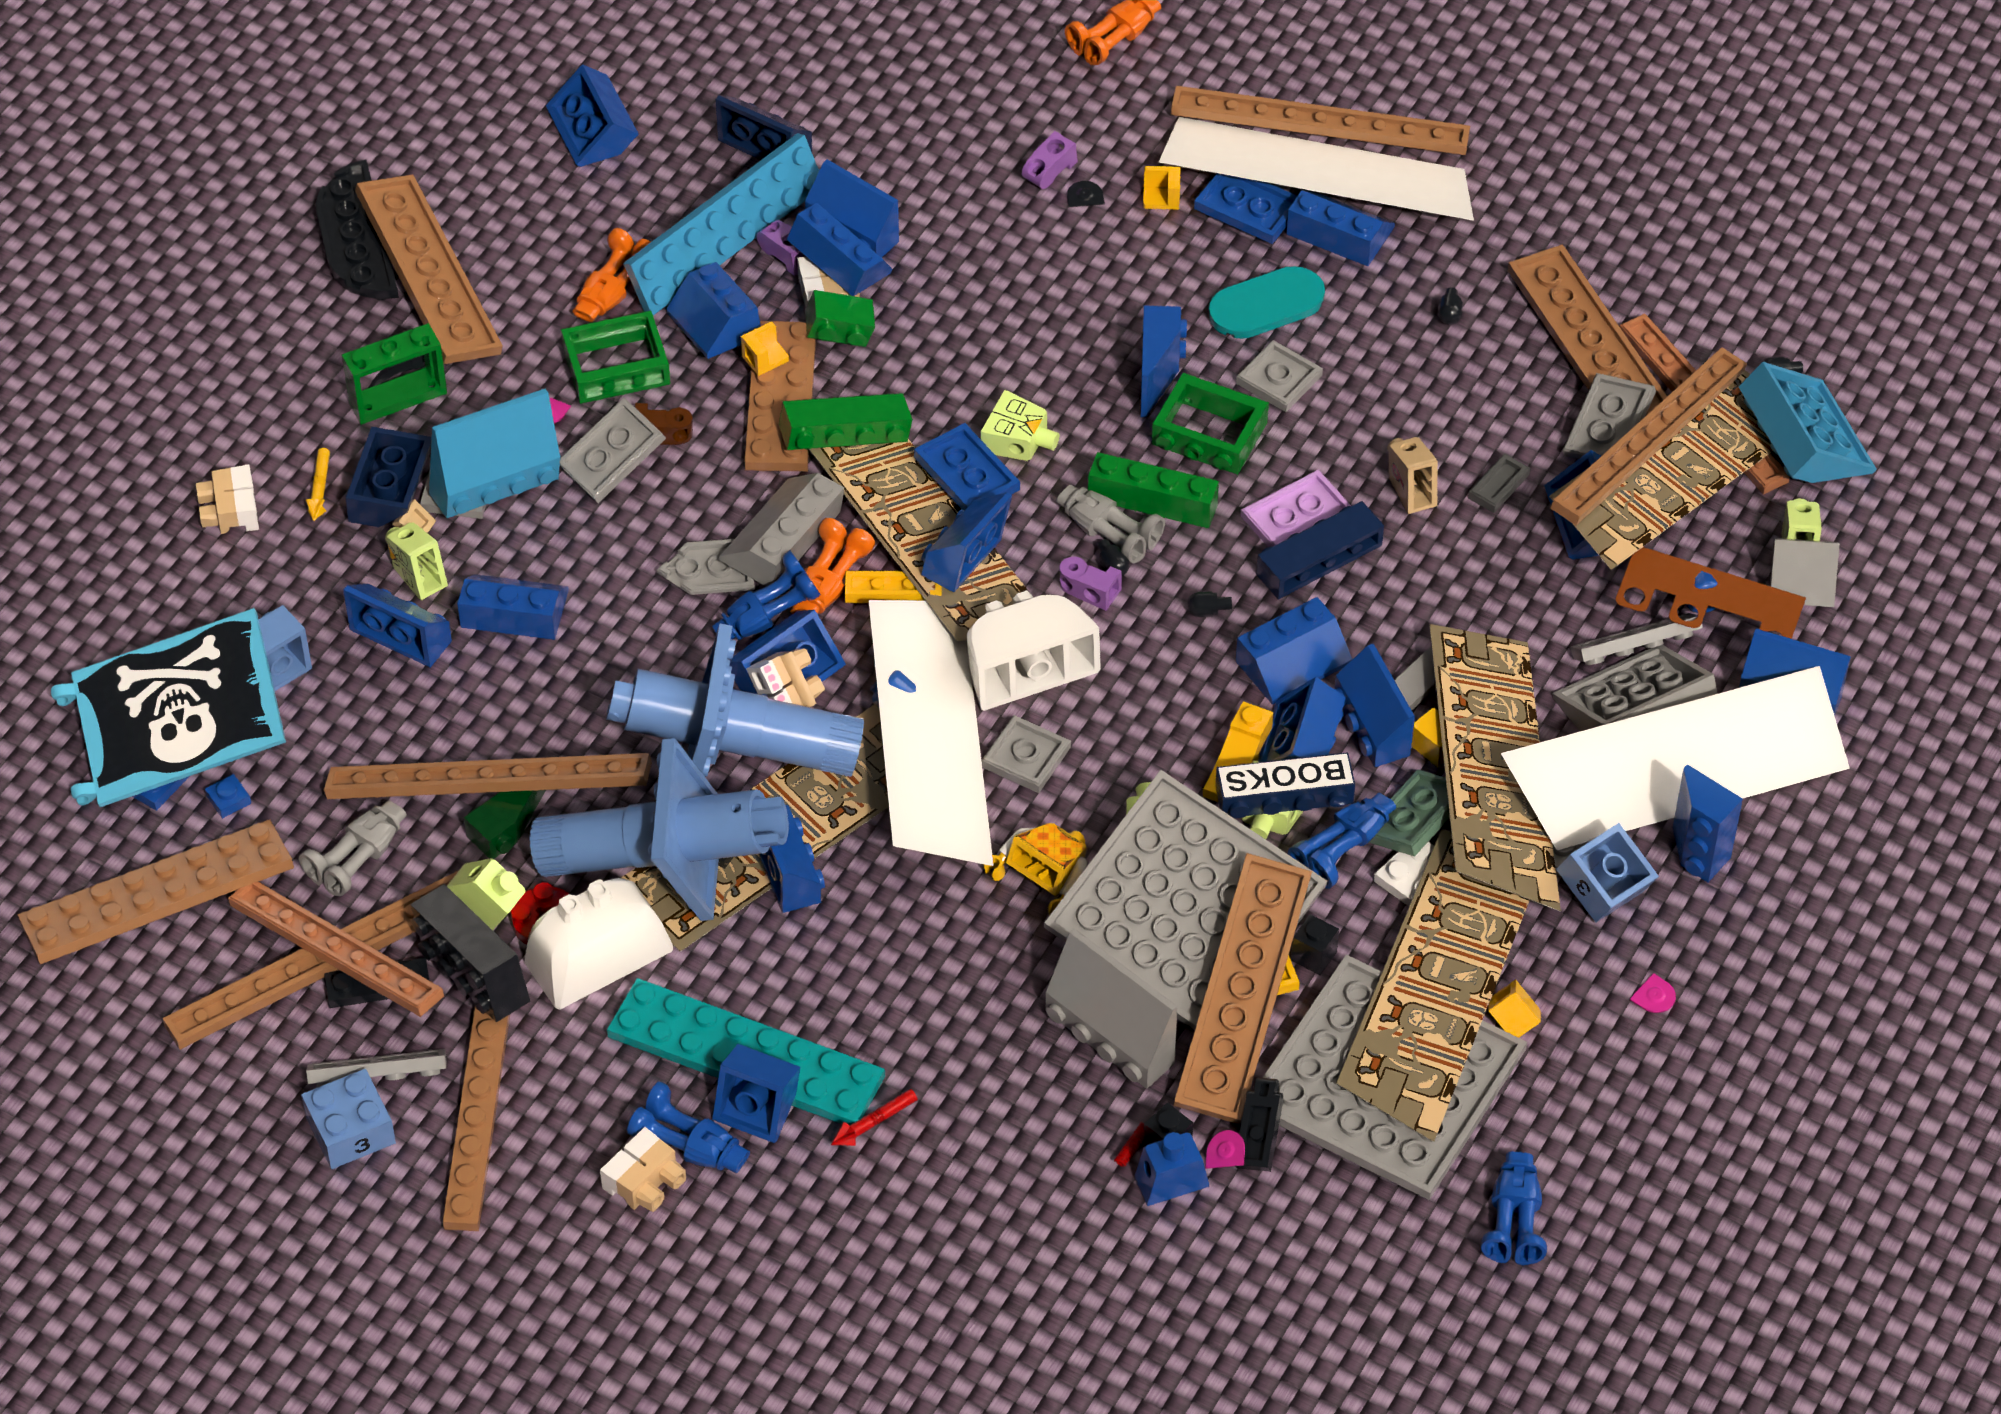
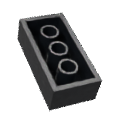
M445 884L410 904L414 915L411 923L420 936L421 942L418 943L421 953L428 961L433 959L441 974L445 978L451 977L463 996L469 995L482 1014L487 1013L493 1020L498 1022L531 1002L517 953Z

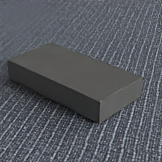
M1504 453L1469 491L1468 499L1495 513L1530 475V467Z

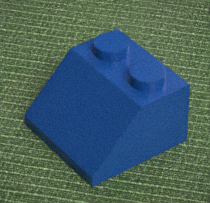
M737 1044L720 1065L712 1120L776 1143L796 1096L801 1067Z

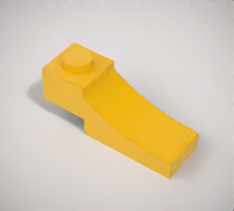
M1244 701L1242 702L1230 724V730L1218 760L1203 788V797L1218 802L1215 787L1216 767L1253 763L1254 760L1258 761L1259 752L1272 729V711Z

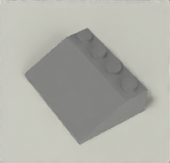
M1664 645L1645 650L1552 693L1555 702L1579 731L1718 694L1713 673Z
M1073 929L1068 935L1046 990L1045 1011L1052 1021L1057 1024L1061 1023L1072 1031L1078 1041L1087 1043L1097 1050L1103 1060L1108 1063L1112 1062L1123 1070V1073L1129 1080L1138 1082L1148 1089L1175 1064L1177 1006L1076 929Z

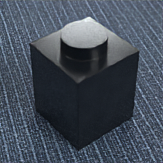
M1310 914L1294 935L1291 961L1321 975L1337 953L1339 928Z
M1167 1102L1144 1123L1143 1146L1145 1147L1164 1140V1137L1172 1132L1179 1134L1190 1133L1193 1138V1122Z

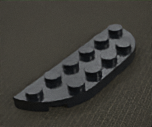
M367 159L357 161L336 171L334 178L326 187H321L317 196V217L328 266L333 277L343 287L355 294L377 300L399 298L391 260L355 192L357 183L372 181Z

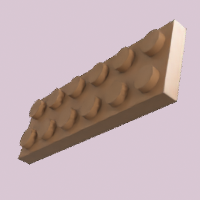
M760 321L761 326L769 322L775 324L777 342L789 355V361L760 376L751 369L745 470L808 472L809 449L787 450L778 423L783 401L813 399L816 339L807 338L806 322Z

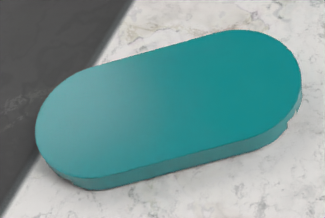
M1296 266L1284 267L1227 287L1216 293L1210 302L1209 319L1212 326L1221 334H1232L1234 338L1240 339L1254 337L1307 318L1318 312L1324 301L1325 285L1322 279L1309 269Z

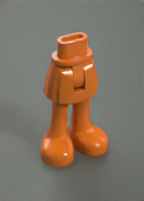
M1158 0L1123 1L1108 9L1106 17L1090 29H1087L1079 21H1072L1065 27L1067 42L1078 56L1084 53L1085 60L1090 65H1099L1107 59L1109 50L1124 38L1129 41L1135 40L1148 23L1154 19V14L1161 10V4ZM1114 30L1112 33H1110V34H1109L1107 37H1105L1104 39L1101 38L1102 36H1104V35L1107 34L1108 32Z
M614 228L607 237L608 245L612 251L611 256L599 271H593L584 282L581 293L577 297L578 304L573 309L574 315L588 322H593L598 315L603 316L607 311L625 299V286L631 281L625 268L618 276L615 277L614 275L624 265L625 261L651 243V241L642 238L634 245L632 237L625 230Z
M833 518L822 520L818 531L824 542L823 550L815 563L805 568L806 573L821 596L815 600L803 601L794 605L790 611L792 614L802 610H815L817 614H822L828 606L838 599L844 591L842 580L846 575V571L858 559L871 553L875 545V540L870 533L860 528H854L848 536L845 527L839 521ZM846 545L845 551L832 571L828 570L836 555Z

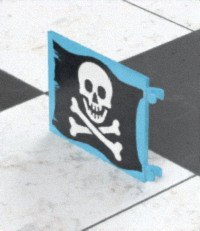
M255 608L71 672L73 683L58 684L51 688L52 698L56 699L59 706H66L77 699L93 782L78 783L71 787L72 797L82 806L89 804L97 798L98 805L103 807L286 743Z

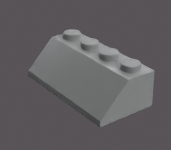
M819 473L788 478L720 555L719 560L764 586L772 584L785 571L782 561L783 555L791 550L796 559L799 560L820 536L818 528L822 520L825 518L835 519L841 512L845 487Z

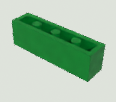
M899 393L783 401L778 424L787 450L908 442L913 419L904 394Z
M1097 452L1088 475V491L1091 490L1107 496L1117 502V507L1150 515L1158 514L1163 518L1209 528L1218 506L1219 481Z

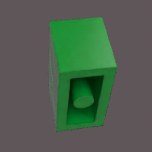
M814 290L805 309L807 338L866 347L875 329L873 299Z

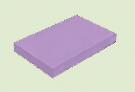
M1316 470L1241 509V518L1267 547H1273L1287 540L1292 534L1300 533L1312 527L1319 520H1326L1339 513L1343 508L1351 505L1319 470Z

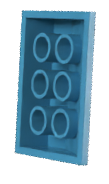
M1762 362L1739 386L1745 398V405L1755 414L1758 420V427L1768 436L1771 441V449L1781 458L1785 465L1784 471L1792 479L1816 483L1873 474L1877 470L1823 380Z
M546 388L432 427L429 494L446 518L466 513L469 510L486 504H492L506 497L523 493L526 490L543 484H549L559 479L560 453L549 393Z

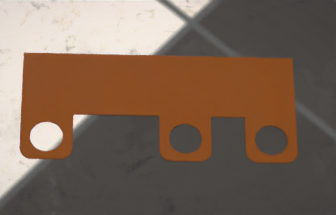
M1645 547L1632 554L1616 596V602L1620 606L1642 612L1647 610L1654 590L1657 589L1676 595L1669 613V619L1674 623L1698 628L1702 624L1707 607L1711 606L1760 621V630L1767 632L1776 631L1790 639L1793 637L1806 597ZM1703 571L1711 574L1718 584L1713 588L1698 589L1695 587V577ZM1629 588H1638L1643 591L1645 599L1640 604H1630L1625 600L1624 593ZM1689 604L1697 609L1698 616L1692 621H1684L1678 616L1677 609L1681 605Z

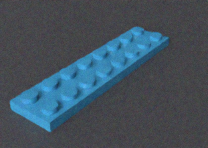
M795 134L623 263L644 312L652 311V314L655 315L671 302L690 272L714 262L721 265L757 238L759 231L768 227L775 220L782 219L806 200L819 169L805 135Z

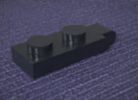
M1257 1077L1254 1090L1247 1091L1239 1134L1245 1143L1244 1165L1236 1166L1238 1169L1271 1172L1283 1106V1093H1278V1079Z

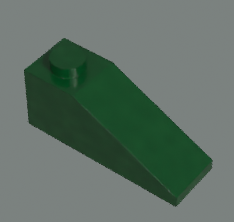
M546 790L499 792L464 817L466 837L489 859H495L499 855L509 852L518 843Z

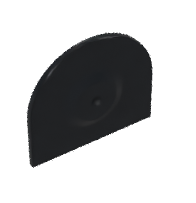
M1079 181L1072 184L1067 191L1069 207L1105 205L1103 191L1094 182Z

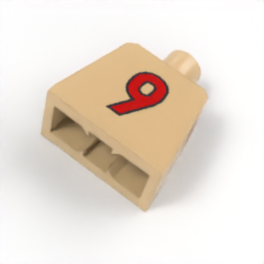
M1418 437L1406 440L1401 438L1392 440L1387 447L1389 451V478L1406 512L1411 514L1436 507L1437 459Z

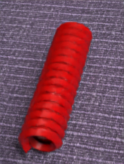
M1140 1122L1139 1126H1137L1119 1154L1115 1157L1114 1162H1117L1118 1165L1126 1167L1133 1154L1141 1146L1140 1144H1142L1144 1136L1143 1122Z

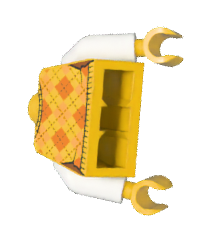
M1048 823L1037 828H1020L999 849L1001 853L998 856L992 855L993 866L984 864L985 873L987 874L991 869L995 868L992 872L993 880L999 881L1003 879L1006 873L1004 863L1006 862L1054 896L1060 893L1061 897L1059 899H1054L1049 903L1048 910L1050 916L1088 866V862L1084 858L1087 851L1086 841L1083 834L1079 831L1068 833L1054 823Z

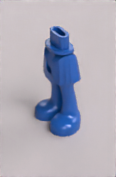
M789 550L782 557L785 568L782 576L765 588L754 593L751 591L745 593L727 609V615L725 612L721 614L723 619L712 627L717 633L720 623L733 626L731 639L733 640L737 637L738 640H741L744 637L773 627L771 619L774 616L800 602L815 600L821 594L794 554ZM789 591V592H788L787 594H785L784 596H782V597L776 599V598L779 597L780 595H782V594H784L785 592Z
M1377 793L1371 799L1364 798L1361 802L1358 801L1334 813V824L1312 838L1299 841L1291 846L1288 850V855L1327 880L1325 888L1330 889L1337 883L1339 877L1335 866L1337 860L1349 849L1355 846H1365L1373 839L1383 825L1389 821L1388 815L1396 809V804L1381 793Z
M658 1081L648 1095L645 1109L639 1107L633 1113L627 1127V1133L635 1137L646 1127L665 1143L682 1150L686 1162L710 1168H716L717 1166V1170L720 1171L727 1168L734 1173H738L747 1161L750 1151L740 1146L737 1138L731 1136L710 1119L701 1121L676 1109L670 1102L671 1089L667 1084ZM657 1121H663L665 1123L673 1125L690 1135L686 1136L680 1134L676 1131H673L663 1126Z
M1513 1151L1506 1153L1505 1162L1501 1165L1500 1174L1493 1188L1491 1199L1492 1205L1497 1209L1496 1228L1484 1234L1481 1239V1250L1487 1258L1498 1263H1507L1511 1258L1512 1240L1510 1234L1513 1213H1518V1239L1515 1248V1262L1518 1265L1534 1264L1544 1259L1547 1253L1546 1241L1541 1236L1534 1234L1533 1230L1534 1214L1542 1205V1194L1537 1179V1168L1533 1165L1534 1157L1530 1153Z

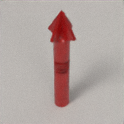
M909 1089L850 1126L843 1122L831 1145L856 1146V1137L918 1100L917 1095L912 1089Z

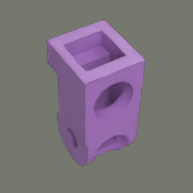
M1054 131L1026 161L1022 169V177L1041 189H1046L1066 167L1071 169L1078 162L1076 143ZM1059 143L1064 146V149L1060 148Z
M775 220L768 227L757 233V241L766 254L773 255L785 263L787 271L795 276L798 274L797 258L806 256L787 240L792 227L780 220Z
M1068 557L1060 564V587L1067 594L1106 611L1122 590L1121 570L1111 566L1105 572L1087 565L1082 558Z

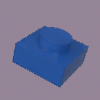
M234 774L205 788L206 797L222 819L251 804L250 795Z

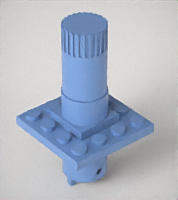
M719 624L702 682L637 668L633 684L615 681L606 720L624 723V730L664 739L675 738L678 742L689 744L687 755L704 777L708 776L710 764L715 765L719 750L752 758L756 756L849 777L854 772L862 741L864 719L769 699L767 696L733 689L735 674L731 673L732 666H729L736 646V640L731 639L733 626Z
M675 738L662 739L661 753L657 755L659 777L658 783H655L654 786L655 802L537 817L533 821L532 829L530 830L531 856L535 868L541 876L549 877L627 867L657 866L663 877L670 882L676 893L683 898L689 909H692L701 921L714 919L719 859L764 854L769 850L770 846L784 845L789 831L787 809L782 797L765 798L764 794L758 789L718 794Z

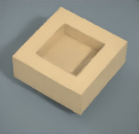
M414 499L411 502L408 513L395 519L392 524L395 527L401 528L408 523L414 522L428 533L436 520Z

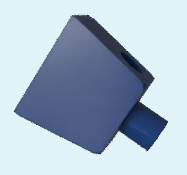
M1172 1132L1167 1134L1164 1140L1149 1144L1143 1148L1135 1173V1181L1147 1206L1209 1187L1203 1159L1190 1133L1179 1134Z

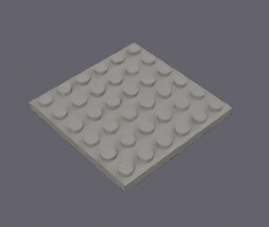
M1160 770L1044 922V928L1064 942H1066L1069 933L1076 929L1177 1006V1018L1195 1030L1246 853L1302 869L1312 870ZM1312 871L1298 923L1327 885V880Z
M1346 954L1263 1076V1078L1279 1080L1278 1093H1283V1106L1279 1126L1430 1200L1526 1051L1527 1042L1482 1020L1433 1142L1336 1084L1382 974V971Z

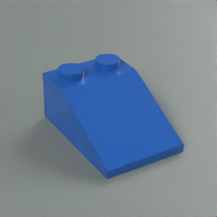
M1144 306L1141 417L1149 415L1179 372V358L1186 359V340H1180V338L1187 337V319H1181V307Z

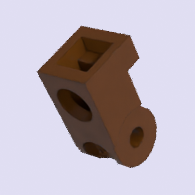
M635 403V408L666 437L660 445L685 444L692 438L693 417L689 410L681 407L673 408L669 411L648 410V403Z

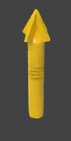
M327 448L318 449L311 499H306L309 508L307 511L313 521L326 512L322 505L325 501L324 492L330 451Z

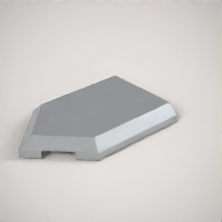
M734 539L687 542L678 550V554L669 562H664L657 569L658 574L690 595L755 590L754 579L719 560L720 555Z

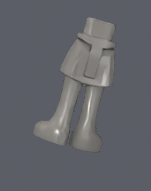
M1069 485L1058 495L1056 500L1058 504L1065 507V513L1071 516L1085 533L1092 537L1100 533L1120 547L1122 554L1133 564L1140 562L1144 558L1146 549L1151 551L1156 546L1165 528V519L1160 515L1152 514L1143 523H1140L1118 509L1116 501L1097 492L1088 491L1085 487L1078 489L1073 485ZM1109 523L1114 524L1115 526L1119 527L1120 529L1124 530L1130 535L1127 536L1121 533Z
M390 800L386 801L381 807L374 806L371 811L369 810L345 827L346 834L328 853L321 855L313 849H307L299 856V863L307 876L315 884L320 886L324 882L325 888L330 894L343 896L350 890L352 885L351 878L369 857L378 859L384 854L395 833L400 829L399 823L407 817L404 809ZM355 848L357 849L354 852V854L342 866H338V864L349 853H351Z

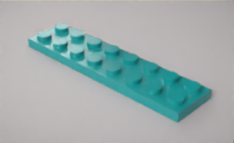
M639 978L634 982L607 1029L608 1038L719 1078L720 1065L737 1044L797 1065L801 1068L797 1092L792 1106L840 1124L846 1122L849 1126L864 1117L885 1078L884 1068Z

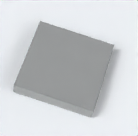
M1272 340L1236 376V384L1287 412L1321 378L1323 368Z
M1774 538L1770 586L1806 597L1804 605L1834 607L1840 543Z
M1013 715L982 759V768L1040 793L1071 748V740Z

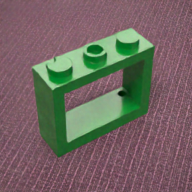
M652 311L634 313L632 315L561 329L563 351L580 404L670 385L669 363ZM647 340L652 358L582 373L577 354Z
M429 323L342 354L349 405L361 425L447 394L441 344ZM424 355L426 368L361 390V377Z
M1182 373L1153 423L1152 445L1238 475L1268 423L1269 402ZM1186 404L1243 424L1245 427L1233 445L1173 424L1172 421L1181 405Z

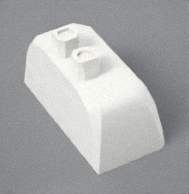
M1028 591L1016 594L1013 598V605L1004 607L997 600L987 603L985 606L986 614L980 617L967 632L971 678L980 708L983 711L1096 674L1100 671L1099 627L1079 606L1059 595L1033 597Z
M617 878L603 882V880L598 879L590 883L588 889L577 896L569 894L559 899V905L551 908L535 922L528 937L524 964L553 1006L561 1010L672 952L673 945L661 920L633 881Z

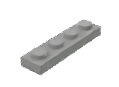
M1687 613L1679 617L1684 621H1692L1698 615ZM1666 619L1570 646L1573 659L1585 662V665H1593L1603 662V656L1615 654V657L1634 653L1633 648L1644 645L1645 648H1653L1663 645V639L1674 637V640L1689 638L1693 636L1692 631L1702 629L1703 626L1701 624L1698 628H1691Z
M439 1049L312 1063L307 1065L308 1084L316 1083L318 1088L365 1068L370 1078L385 1076V1080L403 1079L406 1077V1073L419 1072L420 1076H434L440 1074V1069H446V1050Z

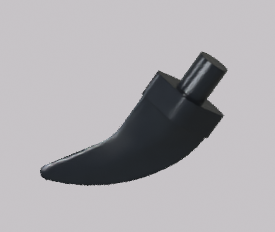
M424 355L381 370L368 388L382 384L398 373L425 367Z

